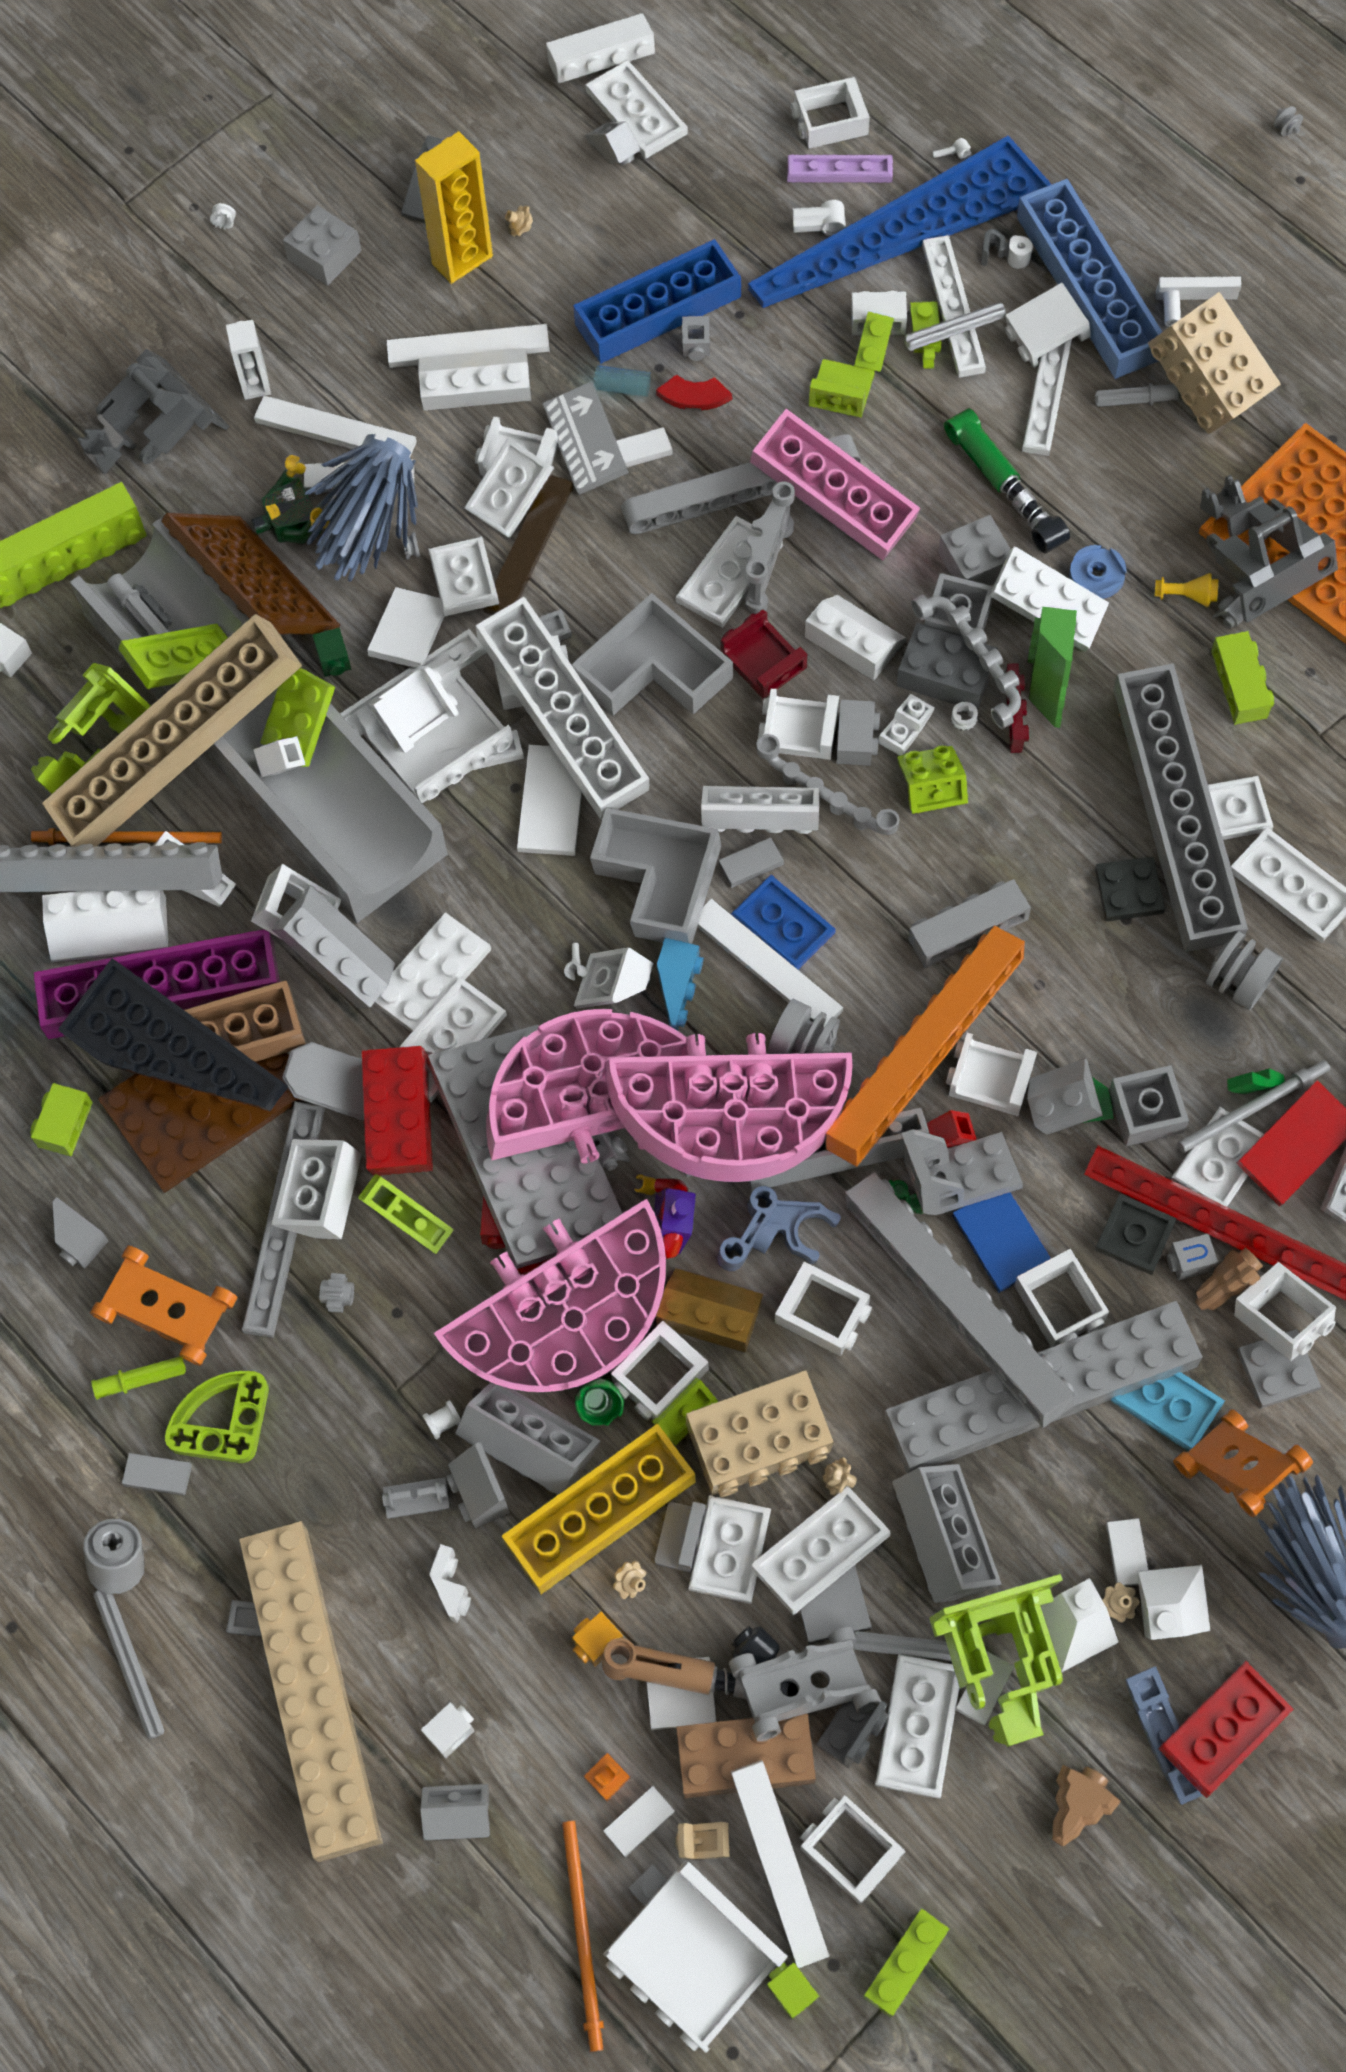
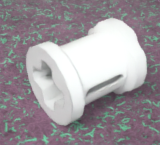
M450 1400L446 1402V1406L434 1413L422 1415L436 1440L440 1438L441 1433L455 1425L459 1426L461 1421Z

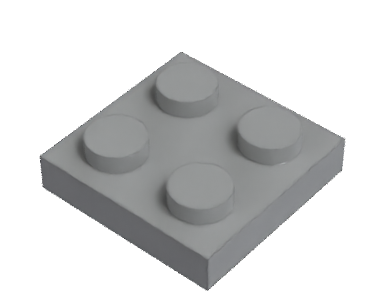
M1298 1329L1286 1332V1334L1294 1339L1299 1332ZM1265 1340L1239 1347L1237 1350L1260 1409L1317 1391L1321 1388L1307 1353L1304 1355L1299 1354L1290 1361Z

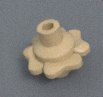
M520 205L517 211L509 210L505 215V219L510 222L509 228L511 229L512 236H521L522 233L531 229L533 218L529 213V206L523 207Z
M844 1457L827 1465L823 1475L826 1488L830 1490V1494L833 1496L837 1493H842L845 1486L853 1488L857 1481L856 1476L850 1474L851 1465L847 1463Z
M637 1561L632 1563L625 1562L614 1574L615 1583L613 1584V1589L618 1591L622 1599H626L628 1596L631 1598L636 1597L637 1592L645 1588L646 1584L643 1578L646 1576V1571L641 1569L640 1563Z
M1120 1582L1115 1583L1114 1588L1111 1586L1105 1588V1596L1102 1601L1107 1608L1109 1617L1115 1618L1119 1623H1123L1126 1618H1134L1135 1608L1139 1605L1138 1598L1133 1597L1135 1595L1134 1588L1126 1587Z

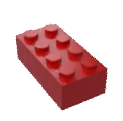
M422 1046L362 1051L366 1169L373 1176L375 1174L380 1176L433 1171L429 1073L426 1062L428 1054Z

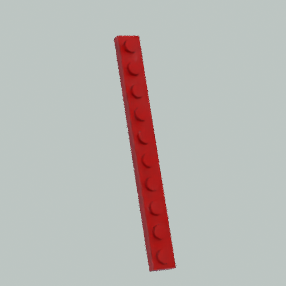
M1099 1145L1097 1146L1084 1175L1154 1209L1175 1217L1177 1220L1235 1248L1243 1250L1246 1247L1256 1258L1273 1266L1279 1262L1298 1278L1346 1300L1345 1263Z

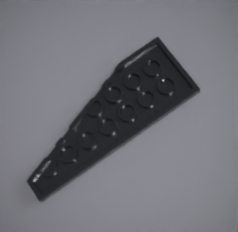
M111 958L58 1029L59 1032L104 1065L271 1111L288 1088V1085L113 958Z

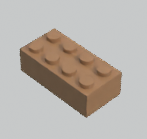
M287 980L184 1010L255 1062L290 1052L306 1044Z
M808 1713L778 1721L781 1729L780 1734L766 1741L756 1740L752 1730V1726L755 1724L754 1718L677 1726L684 1799L738 1793L731 1771L760 1760L764 1763L772 1789L815 1784L816 1776Z

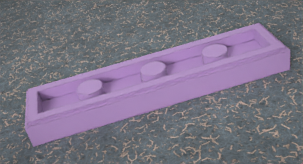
M788 155L787 182L892 183L893 155Z

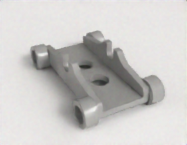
M782 481L774 485L772 501L765 514L752 523V529L760 531L762 535L759 537L748 535L747 544L751 549V558H748L746 565V578L750 582L749 593L746 596V609L751 614H757L762 609L766 611L768 597L765 591L783 538H787L793 533L794 521L790 516V505L794 501L795 489L788 482Z
M851 1627L840 1628L832 1632L828 1636L830 1644L806 1646L804 1651L799 1654H795L794 1650H791L779 1657L756 1664L753 1654H743L729 1662L732 1675L735 1678H739L755 1721L752 1730L757 1741H766L779 1735L781 1729L778 1721L850 1701H853L857 1713H866L878 1707L881 1702L878 1692L875 1689H871L869 1684L867 1685L853 1648L857 1639ZM815 1673L824 1674L828 1679V1686L821 1689L816 1688L811 1683V1676ZM785 1681H791L798 1687V1694L793 1697L785 1696L780 1689V1685Z

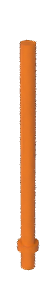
M49 828L48 831L31 832L32 842H48L49 845L69 843L63 833L57 831L56 828ZM114 831L101 843H155L164 832ZM168 832L181 843H222V832Z
M575 1821L563 1822L562 1826L586 2023L583 2026L584 2031H588L590 2052L603 2050L601 2029L604 2028V2022L600 2021L576 1823Z

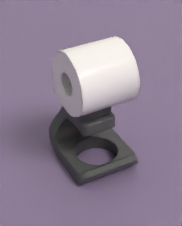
M996 229L987 230L984 236L981 265L986 266L988 264V249L994 245L997 246L998 257L1006 256L1007 262L1013 268L1022 269L1029 264L1033 248L1030 239L1015 235L1011 237L1009 242H1005L1004 235Z

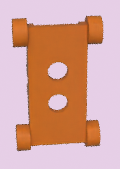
M127 1245L121 1256L124 1262L101 1303L95 1302L90 1314L112 1325L115 1317L119 1315L146 1331L151 1332L152 1330L166 1340L183 1345L179 1356L192 1364L201 1366L207 1356L204 1352L207 1340L222 1313H225L227 1308L232 1309L238 1297L229 1290L219 1286L215 1287L210 1297L144 1266L149 1258L146 1253ZM150 1290L157 1292L158 1300L154 1305L145 1306L142 1304L141 1298L145 1292ZM174 1303H182L185 1306L184 1315L178 1319L171 1318L168 1315V1310Z
M1230 1409L1221 1417L1222 1422L1187 1453L1181 1452L1173 1462L1176 1468L1188 1479H1191L1200 1471L1213 1480L1227 1494L1232 1491L1239 1506L1248 1515L1255 1517L1264 1509V1504L1266 1503L1264 1496L1289 1473L1294 1475L1300 1472L1304 1473L1313 1465V1460L1299 1445H1294L1283 1454L1244 1431L1248 1429V1425L1244 1418L1235 1410ZM1239 1450L1234 1457L1224 1459V1456L1229 1451ZM1258 1461L1254 1468L1243 1470L1247 1463Z

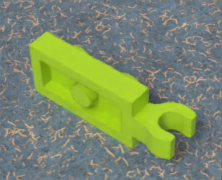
M915 302L910 304L912 333L939 324L937 302ZM941 340L914 349V353H922L923 369L934 368L935 352H941Z

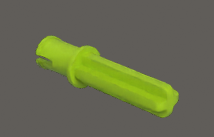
M176 1357L126 1372H122L121 1369L118 1370V1374L91 1380L96 1400L120 1392L127 1394L130 1389L183 1375L186 1373V1366L182 1357Z

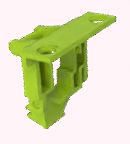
M93 663L82 675L88 682L55 717L59 722L50 731L48 740L56 744L70 730L75 734L83 736L100 715L109 722V727L113 731L120 734L149 709L151 705L111 667ZM113 702L125 715H117L108 706ZM98 748L96 752L87 760L86 763H88L102 749ZM65 751L58 761L49 756L40 757L38 759L39 764L33 766L31 771L35 776V780L53 794L86 763L76 754Z
M1061 1574L943 1608L929 1617L934 1636H945L959 1688L966 1687L970 1703L976 1710L985 1707V1697L980 1680L993 1675L982 1637L994 1633L997 1635L1012 1633L1020 1659L1014 1663L1021 1689L1008 1692L997 1698L1002 1713L992 1717L989 1722V1728L995 1732L993 1740L1007 1747L1044 1735L1041 1728L1037 1693L1052 1686L1060 1685L1063 1680L1061 1668L1041 1609L1042 1605L1054 1601L1050 1588L1063 1581ZM991 1619V1621L977 1624L979 1622Z

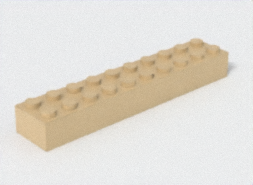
M255 614L42 804L71 847H78L82 844H92L93 847H97L302 667V664L272 623Z
M300 1521L239 1539L313 1859L317 1862H322L382 1844L307 1528Z

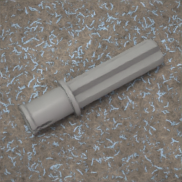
M1149 383L1148 386L1098 390L1095 393V402L1098 407L1139 403L1153 405L1154 402L1178 401V389L1175 384L1153 386L1152 383Z
M120 573L113 575L107 581V586L120 599V605L131 612L150 636L169 632L140 598V592L133 590Z

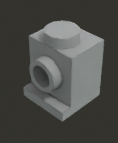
M709 316L682 317L683 357L699 361L705 356H710Z

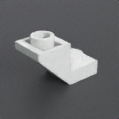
M440 1544L429 1575L451 1621L458 1623L460 1615L465 1616L467 1614L471 1598L467 1597L468 1591L465 1586L446 1580L447 1577H453L458 1559L454 1558L456 1554L453 1548Z

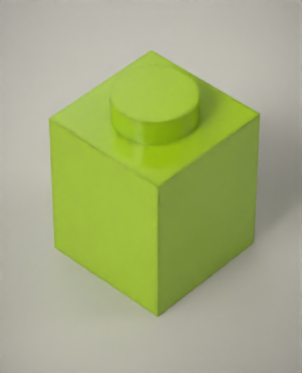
M783 1962L780 1967L775 1968L769 1974L772 1981L767 1984V1987L791 2019H794L819 1998L817 1992L795 1963L788 1967Z

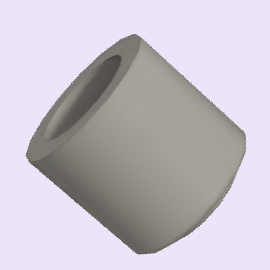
M107 1519L98 1522L88 1531L84 1538L83 1552L90 1583L98 1590L108 1594H120L131 1590L140 1582L145 1567L142 1539L138 1529L130 1522L122 1519Z

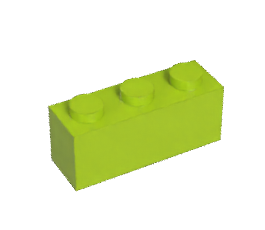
M1249 631L1215 637L1211 653L1234 725L1267 719L1271 708L1274 706L1273 692L1267 689L1265 683V668L1263 665H1259L1257 643L1251 640Z
M921 1908L863 1998L892 2018L949 1931V1928Z

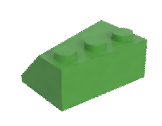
M1042 607L1040 618L1035 617L1028 652L1027 663H1033L1029 700L1054 727L1060 728L1062 709H1064L1066 688L1072 664L1077 610Z

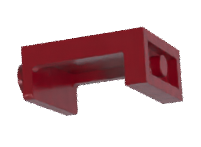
M764 609L757 614L749 615L743 624L735 630H728L720 641L721 652L733 662V668L763 700L764 697L770 696L771 688L778 690L807 668L808 654L801 647L795 650L769 623L768 613Z

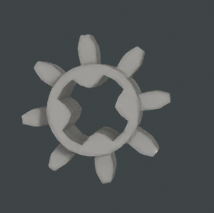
M331 1273L330 1279L322 1280L320 1303H326V1308L330 1312L343 1313V1307L346 1305L351 1306L353 1303L354 1283L347 1282L346 1274Z

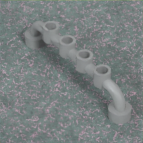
M920 595L911 600L912 609L920 620L933 615V608L935 607L945 611L952 627L959 630L966 646L970 650H974L979 657L983 669L991 673L998 689L1003 694L1005 693L1010 700L1008 706L1000 703L991 709L994 722L1001 729L1012 724L1013 716L1021 706V696L1015 688L1019 685V679L1014 671L1010 670L1004 673L999 665L1003 664V658L996 648L988 651L984 646V643L987 642V636L983 629L977 627L972 630L967 622L971 621V615L964 605L956 608L949 599L941 596L927 598L924 595Z
M764 734L758 738L757 754L776 770L783 773V781L786 784L795 785L798 783L805 788H819V799L822 798L830 803L831 812L835 815L846 813L854 818V826L859 830L870 828L884 835L894 834L898 830L900 819L894 810L884 809L877 814L876 818L872 817L871 811L868 808H858L847 801V796L843 792L834 793L824 786L822 779L819 777H809L800 771L797 763H787L779 758L777 755L780 751V742L776 736Z

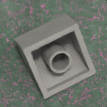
M1087 1059L1030 1078L1027 1100L1034 1125L1044 1134L1048 1135L1103 1116Z
M481 1442L474 1444L448 1464L452 1474L447 1475L446 1478L453 1494L458 1491L461 1494L464 1502L458 1504L465 1522L472 1520L474 1527L477 1528L510 1513Z

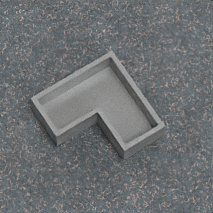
M653 593L571 664L596 702L613 716L652 680L694 715L733 679V662Z
M606 808L590 860L594 873L597 875L642 883L630 920L634 937L662 943L666 937L692 944L722 845L718 829Z

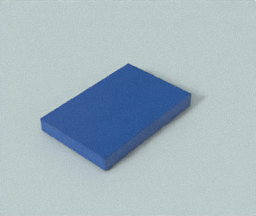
M770 875L731 913L735 919L797 970L836 931L831 924L773 875Z
M1011 1192L964 1206L952 1214L999 1293L1014 1286L1016 1278L1021 1274L1051 1259Z

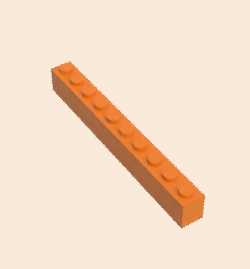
M995 925L988 934H983L980 937L973 953L967 954L963 958L959 970L955 975H949L945 981L944 988L938 995L934 994L931 997L927 1009L922 1015L919 1014L914 1018L905 1036L901 1035L897 1039L889 1056H884L880 1060L872 1077H867L862 1082L859 1093L854 1099L850 1098L845 1103L841 1115L826 1132V1150L856 1167L861 1163L1024 959L1025 941Z

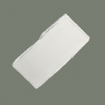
M910 694L896 710L894 719L879 735L878 743L898 755H903L921 732L935 708Z

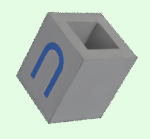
M1209 1234L1174 1242L1169 1250V1254H1167L1169 1269L1171 1272H1176L1178 1281L1213 1272L1218 1264Z

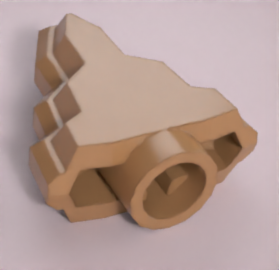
M1246 1247L1240 1253L1231 1250L1225 1256L1224 1261L1215 1268L1213 1275L1196 1291L1197 1299L1195 1303L1201 1310H1215L1230 1297L1240 1294L1248 1286L1258 1282L1261 1279L1258 1271L1263 1265Z
M1062 1765L1056 1779L1059 1790L1055 1801L1059 1811L1053 1820L1052 1841L1063 1847L1077 1838L1084 1826L1096 1825L1103 1815H1111L1121 1801L1105 1788L1109 1782L1106 1777L1087 1766L1080 1773Z

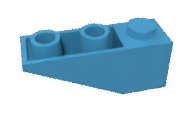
M665 937L657 962L658 978L669 1025L678 1031L679 1027L684 1028L688 1010H684L687 1000L692 1001L696 988V984L692 983L695 974H700L704 958L700 957L698 945Z

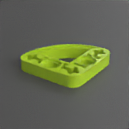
M235 1371L215 1376L197 1386L181 1401L169 1421L165 1434V1442L168 1448L178 1455L236 1463L250 1461L257 1451L269 1392V1385L265 1377L255 1371ZM254 1380H257L259 1386H261V1389H255L253 1396L254 1401L259 1402L258 1405L252 1402H243V1399L250 1401L251 1392L246 1386L252 1385ZM238 1388L229 1430L187 1424L195 1410L206 1400L225 1390ZM246 1409L256 1412V1419L250 1425H243L239 1421L240 1414ZM180 1432H183L186 1438L195 1440V1433H198L196 1449H193L194 1445L192 1442L186 1441L181 1442L180 1446H177L173 1438L179 1437ZM211 1435L217 1436L219 1438L218 1447L213 1451L204 1450V1439ZM229 1437L228 1442L230 1445H240L241 1440H245L249 1449L243 1450L242 1455H238L235 1448L226 1447L225 1438Z

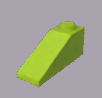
M378 1174L373 1176L358 1197V1199L435 1254L438 1253L454 1231L453 1228Z

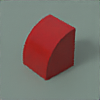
M950 1110L926 1123L929 1134L944 1138L947 1148L977 1140L969 1113Z

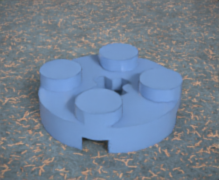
M1090 545L1082 548L1075 554L1070 565L1069 579L1102 599L1111 597L1123 587L1126 573L1125 561L1117 551L1111 548L1109 551L1102 549V545ZM1093 568H1096L1098 571L1103 570L1102 576L1093 575Z

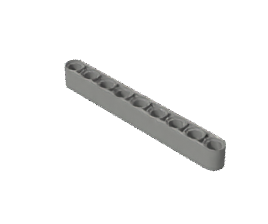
M844 434L828 439L861 463V458L850 435ZM749 462L629 498L622 503L621 510L630 533L640 534L771 495L773 487L777 482Z

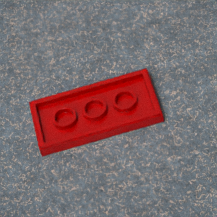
M1318 1080L1315 1081L1252 1145L1236 1164L1280 1207L1345 1141L1346 1108Z
M1245 1661L1158 1749L1205 1798H1208L1294 1709Z

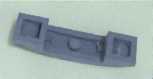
M1156 1666L1125 1679L1147 1740L1179 1804L1183 1805L1203 1796L1158 1749L1180 1726L1167 1699L1169 1695Z

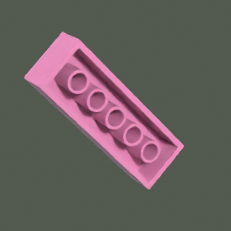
M788 409L784 410L752 452L750 463L777 483L782 481L791 483L795 489L796 497L882 561H884L919 513L920 507Z

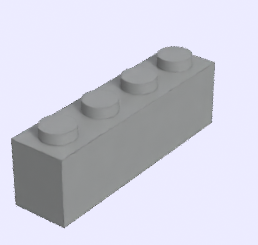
M1014 879L1006 883L1001 881L994 884L989 891L981 895L976 893L967 897L958 906H947L940 910L936 916L928 920L927 918H922L916 921L909 930L908 940L926 969L976 945L983 934H988L994 925L1006 931L1027 921L1031 907Z

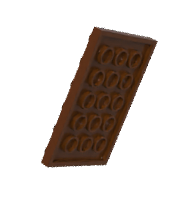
M166 513L161 522L169 530V534L184 546L186 553L202 566L203 572L214 579L219 585L221 592L229 596L236 604V608L249 619L257 614L271 622L279 634H317L340 627L337 620L241 516Z
M288 1053L256 1061L257 1064L285 1083L282 1077L288 1062ZM134 1074L98 1098L101 1105L164 1193L293 1107L294 1101H302L295 1098L289 1088H287L271 1111L139 1074Z

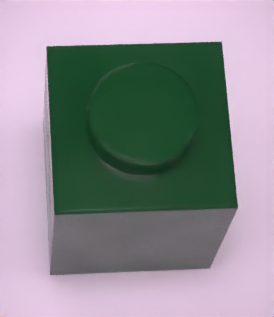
M340 627L313 634L325 677L341 675L345 671L352 670Z

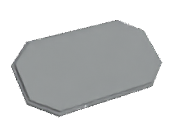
M313 1042L291 1050L282 1078L295 1098L364 1121L362 1059Z

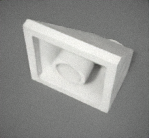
M629 947L590 954L586 966L587 975L582 978L574 1007L580 1009L613 1004L646 990L653 962Z
M1202 1565L1137 1571L1145 1637L1153 1640L1182 1637L1210 1631Z
M1090 1578L1053 1598L1054 1601L1052 1603L1041 1606L1061 1672L1118 1643L1107 1608Z

